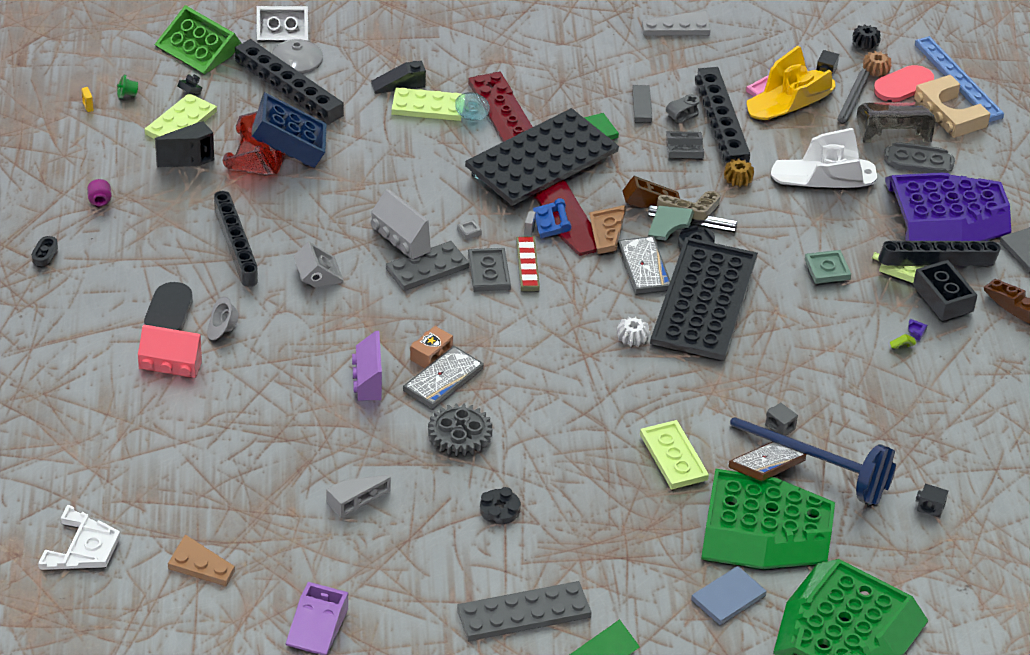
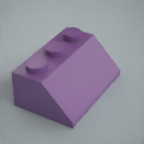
M375 331L357 344L356 353L352 354V365H356V367H353V379H357V381H353V391L357 393L358 401L381 400L380 334L379 331Z

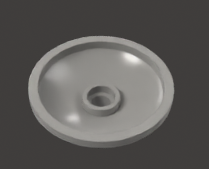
M303 39L284 41L272 51V54L301 74L317 69L323 61L321 49L314 43Z

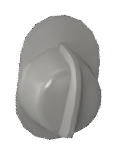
M228 297L219 298L213 306L207 330V336L210 340H216L224 332L231 331L238 322V310L231 304Z

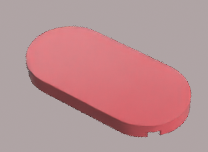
M907 66L877 79L874 84V93L883 101L892 100V102H900L914 96L917 85L934 80V74L923 66Z

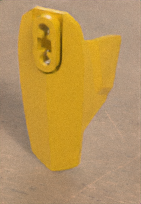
M796 46L778 59L770 68L764 92L747 100L746 105L750 117L761 120L772 119L824 98L836 87L835 80L832 79V72L830 70L826 72L818 70L807 71L802 49L800 46Z

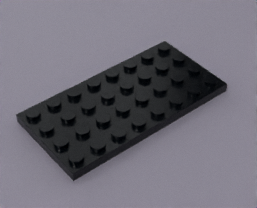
M570 108L466 160L465 167L513 206L618 152L619 145L573 108Z
M685 237L650 338V344L725 361L758 252Z

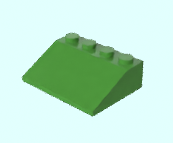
M185 5L154 45L205 75L230 58L235 53V47L242 43L234 32Z

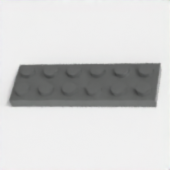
M579 581L457 604V611L468 642L591 618L592 615Z

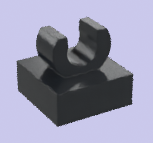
M188 74L186 80H179L177 87L189 94H201L203 88L198 85L200 77L195 74L193 76Z

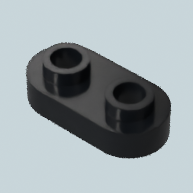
M45 236L38 241L31 254L33 264L45 266L50 263L58 249V242L55 237Z

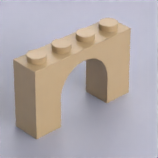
M947 75L917 85L914 95L916 102L953 138L988 127L991 113L981 104L965 109H953L943 104V102L958 98L960 83L953 76Z

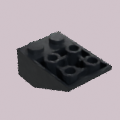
M204 121L155 138L157 167L201 166L215 160L213 132Z

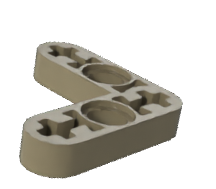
M707 191L696 203L668 195H660L657 207L668 206L693 209V219L705 220L719 205L721 195L715 191Z

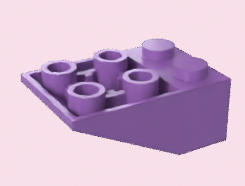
M308 582L300 597L286 646L320 655H327L348 611V592Z

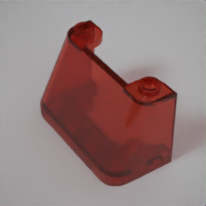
M257 111L239 116L236 131L242 138L235 155L231 152L225 153L222 160L224 166L231 171L267 176L277 174L285 153L274 150L269 145L258 142L252 137V126Z

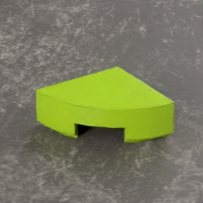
M907 334L890 341L891 348L899 349V346L904 345L911 347L916 344L915 338Z

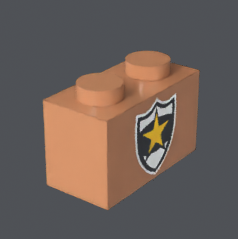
M434 326L429 331H426L420 339L412 343L410 347V360L426 368L453 347V335Z

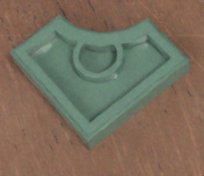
M658 206L648 237L654 236L657 240H667L674 231L681 228H689L694 214L693 209Z

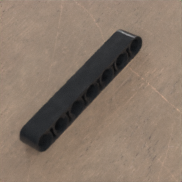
M218 191L214 194L215 213L240 281L246 287L255 286L258 283L257 263L229 192Z
M885 241L878 260L880 263L888 266H928L945 260H949L953 266H991L995 264L1001 246L994 241Z

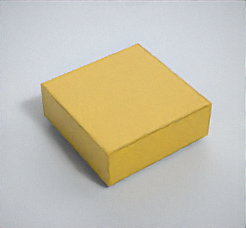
M84 87L81 89L84 107L87 112L94 111L93 97L89 88Z

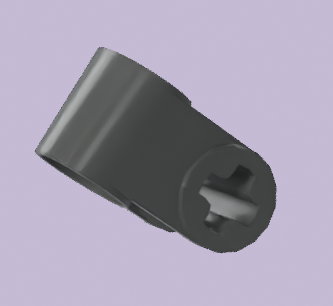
M689 94L678 100L671 101L666 107V112L677 123H682L687 119L696 117L699 114V109L697 108L699 97Z

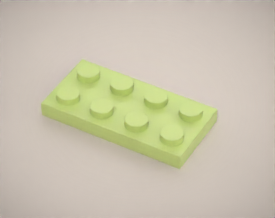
M396 88L391 115L461 121L465 94Z
M187 94L144 129L145 135L155 139L201 121L205 122L217 112V106L192 94Z
M677 420L640 429L641 438L671 490L708 480L709 474Z

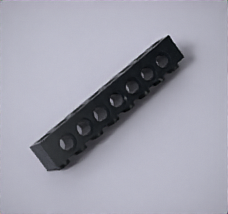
M252 39L235 47V61L238 64H241L319 120L329 125L344 116V102Z
M698 68V74L695 75V85L699 87V96H702L703 107H706L707 118H710L711 129H714L715 140H718V149L722 151L723 162L729 163L731 160L737 161V159L740 161L746 160V163L750 162V151L719 68Z

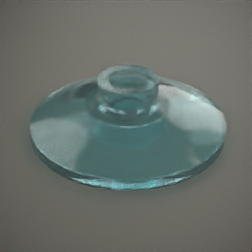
M463 93L457 97L455 102L456 111L468 120H482L488 115L490 110L488 101L477 93Z

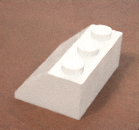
M257 6V41H287L291 39L308 41V6Z

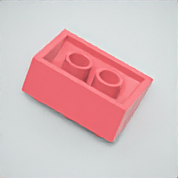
M143 325L138 350L139 369L196 378L202 364L201 334Z

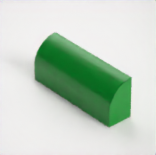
M619 619L569 655H630L640 646Z

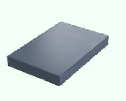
M737 566L694 593L691 600L715 622L721 625L765 597L767 591Z

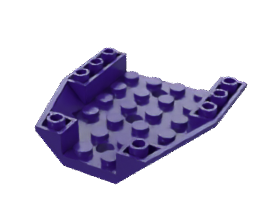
M950 173L903 174L885 177L888 191H894L907 226L906 241H987L1010 234L1012 231L1010 203L1003 185L999 181L975 179L962 175L956 176L950 175Z

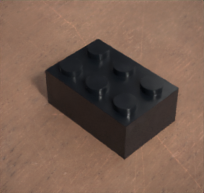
M949 260L916 269L913 287L941 321L974 312L978 295Z

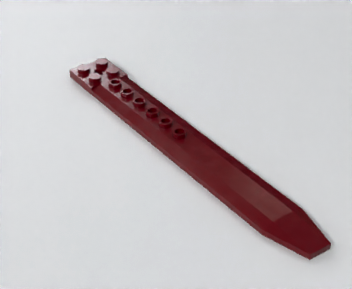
M501 71L468 78V84L502 142L533 127ZM565 179L534 195L540 206L554 203L559 198L564 199L566 215L572 228L568 232L557 235L579 256L597 252L591 222ZM555 211L553 212L555 223L559 225L561 223L559 213Z

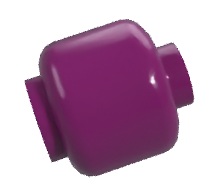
M96 179L88 184L87 195L89 202L95 206H103L110 202L112 197L111 186L106 180Z

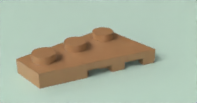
M186 534L168 562V569L223 586H227L235 572L234 565Z

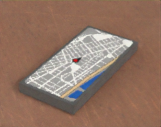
M654 236L618 240V247L635 294L667 291L671 280Z
M453 346L403 385V391L431 409H434L481 371L484 363L458 347Z

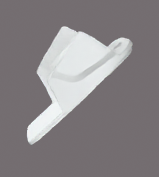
M853 128L829 132L812 138L803 159L777 160L771 170V177L776 182L787 185L851 188L873 185L877 181L875 165L870 161L859 159Z

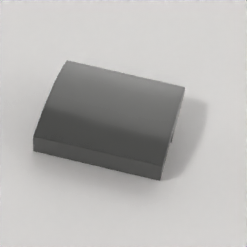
M666 131L669 158H704L701 132Z

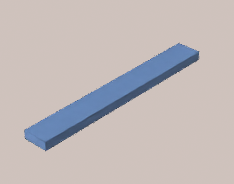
M930 36L915 40V46L944 76L951 75L960 83L959 92L973 106L981 104L991 113L989 122L1004 118V112Z

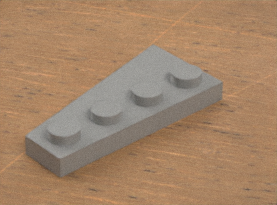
M707 10L642 20L643 36L710 35L711 31Z

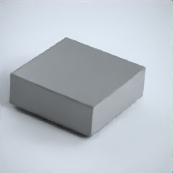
M529 211L527 214L524 228L525 236H532L536 212Z
M474 219L457 224V230L465 240L482 235V229Z

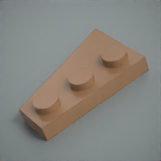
M625 205L589 212L598 254L616 251L626 212Z

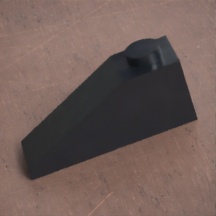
M422 60L406 62L371 80V85L375 94L394 92L396 88L426 87V70Z

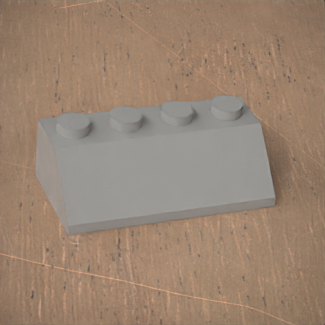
M385 190L371 211L372 228L411 259L431 252L429 220L391 190Z

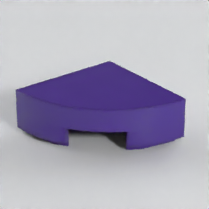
M910 319L908 332L912 337L920 341L928 325Z

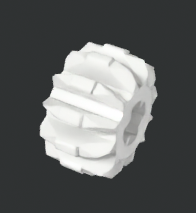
M628 316L627 319H622L617 327L618 340L622 341L623 345L629 344L630 348L632 345L637 347L640 344L644 345L646 340H648L649 326L643 319H637V317L630 318Z

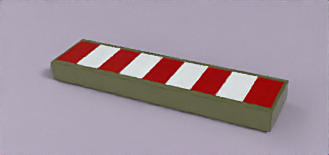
M535 236L516 237L521 291H540Z

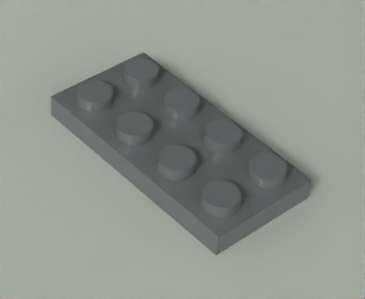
M452 241L431 247V252L411 259L406 256L386 263V270L403 291L469 268V261Z

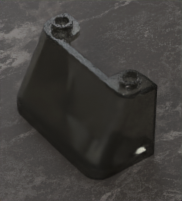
M863 103L858 107L856 115L863 143H871L872 137L876 134L881 136L882 129H915L916 136L920 134L923 142H932L936 119L934 113L923 103Z

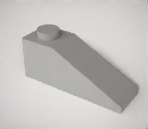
M389 475L343 480L326 489V503L342 518L390 492L391 477Z

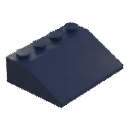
M264 92L252 126V137L258 142L269 145L274 150L285 153L290 158L301 161L304 165L315 168L325 154L327 124Z

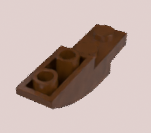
M994 279L984 286V291L999 306L1020 320L1030 324V298L1026 297V290L998 279Z

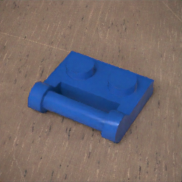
M559 198L554 203L533 208V211L536 212L535 219L540 239L571 230V223L568 221L565 211L566 203L564 199ZM555 211L559 213L561 221L559 225L555 223L553 215Z

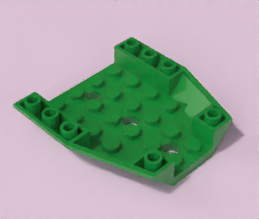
M715 468L701 559L759 569L815 565L827 562L835 502L775 477L760 481L740 472ZM726 502H733L735 505H728ZM768 508H773V509H775L776 511L771 512V511H769V510H767V509H768ZM812 514L813 516H817V518H811L808 515Z
M840 559L818 563L786 602L773 654L904 655L926 626L928 619L913 596ZM866 591L869 595H863L860 592ZM845 617L849 619V621L845 622L840 620L839 618ZM825 644L828 648H821L818 645Z

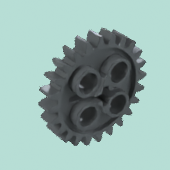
M455 403L453 408L447 405L446 410L441 407L440 413L434 412V416H431L430 422H428V436H430V441L434 442L435 447L440 446V451L447 449V454L454 451L455 456L459 452L466 456V452L469 451L473 455L474 449L480 452L481 446L486 448L487 442H491L493 424L490 423V417H486V412L480 413V408L473 410V405L466 408L465 403H463L462 407Z

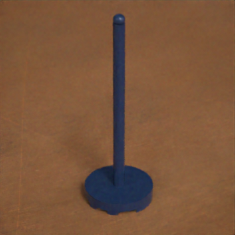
M733 417L730 420L732 427L858 473L856 495L860 502L876 505L880 502L884 489L888 490L890 488L896 470V463H893L895 450L882 444L876 445L869 452L863 464L742 419Z

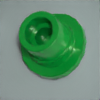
M125 74L121 77L119 84H117V96L120 99H123L126 95L136 96L138 91V82L126 79L127 75Z

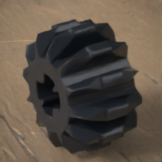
M864 24L863 26L858 25L853 31L852 41L856 48L869 51L879 46L881 34L877 27Z

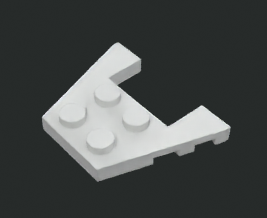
M67 505L61 516V524L79 527L66 554L45 550L38 563L39 569L106 567L120 539V531L99 520L96 522L90 519L88 514L84 512L79 513L74 510V507Z

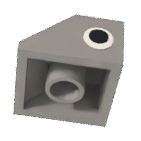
M308 241L293 255L296 262L295 265L301 275L300 279L305 284H310L317 288L339 284L344 281L335 256Z

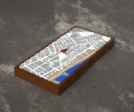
M770 442L730 460L728 467L763 481L806 461L807 454L775 442Z

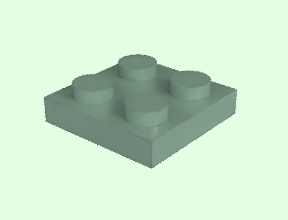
M841 250L805 254L804 260L815 284L851 280V272Z

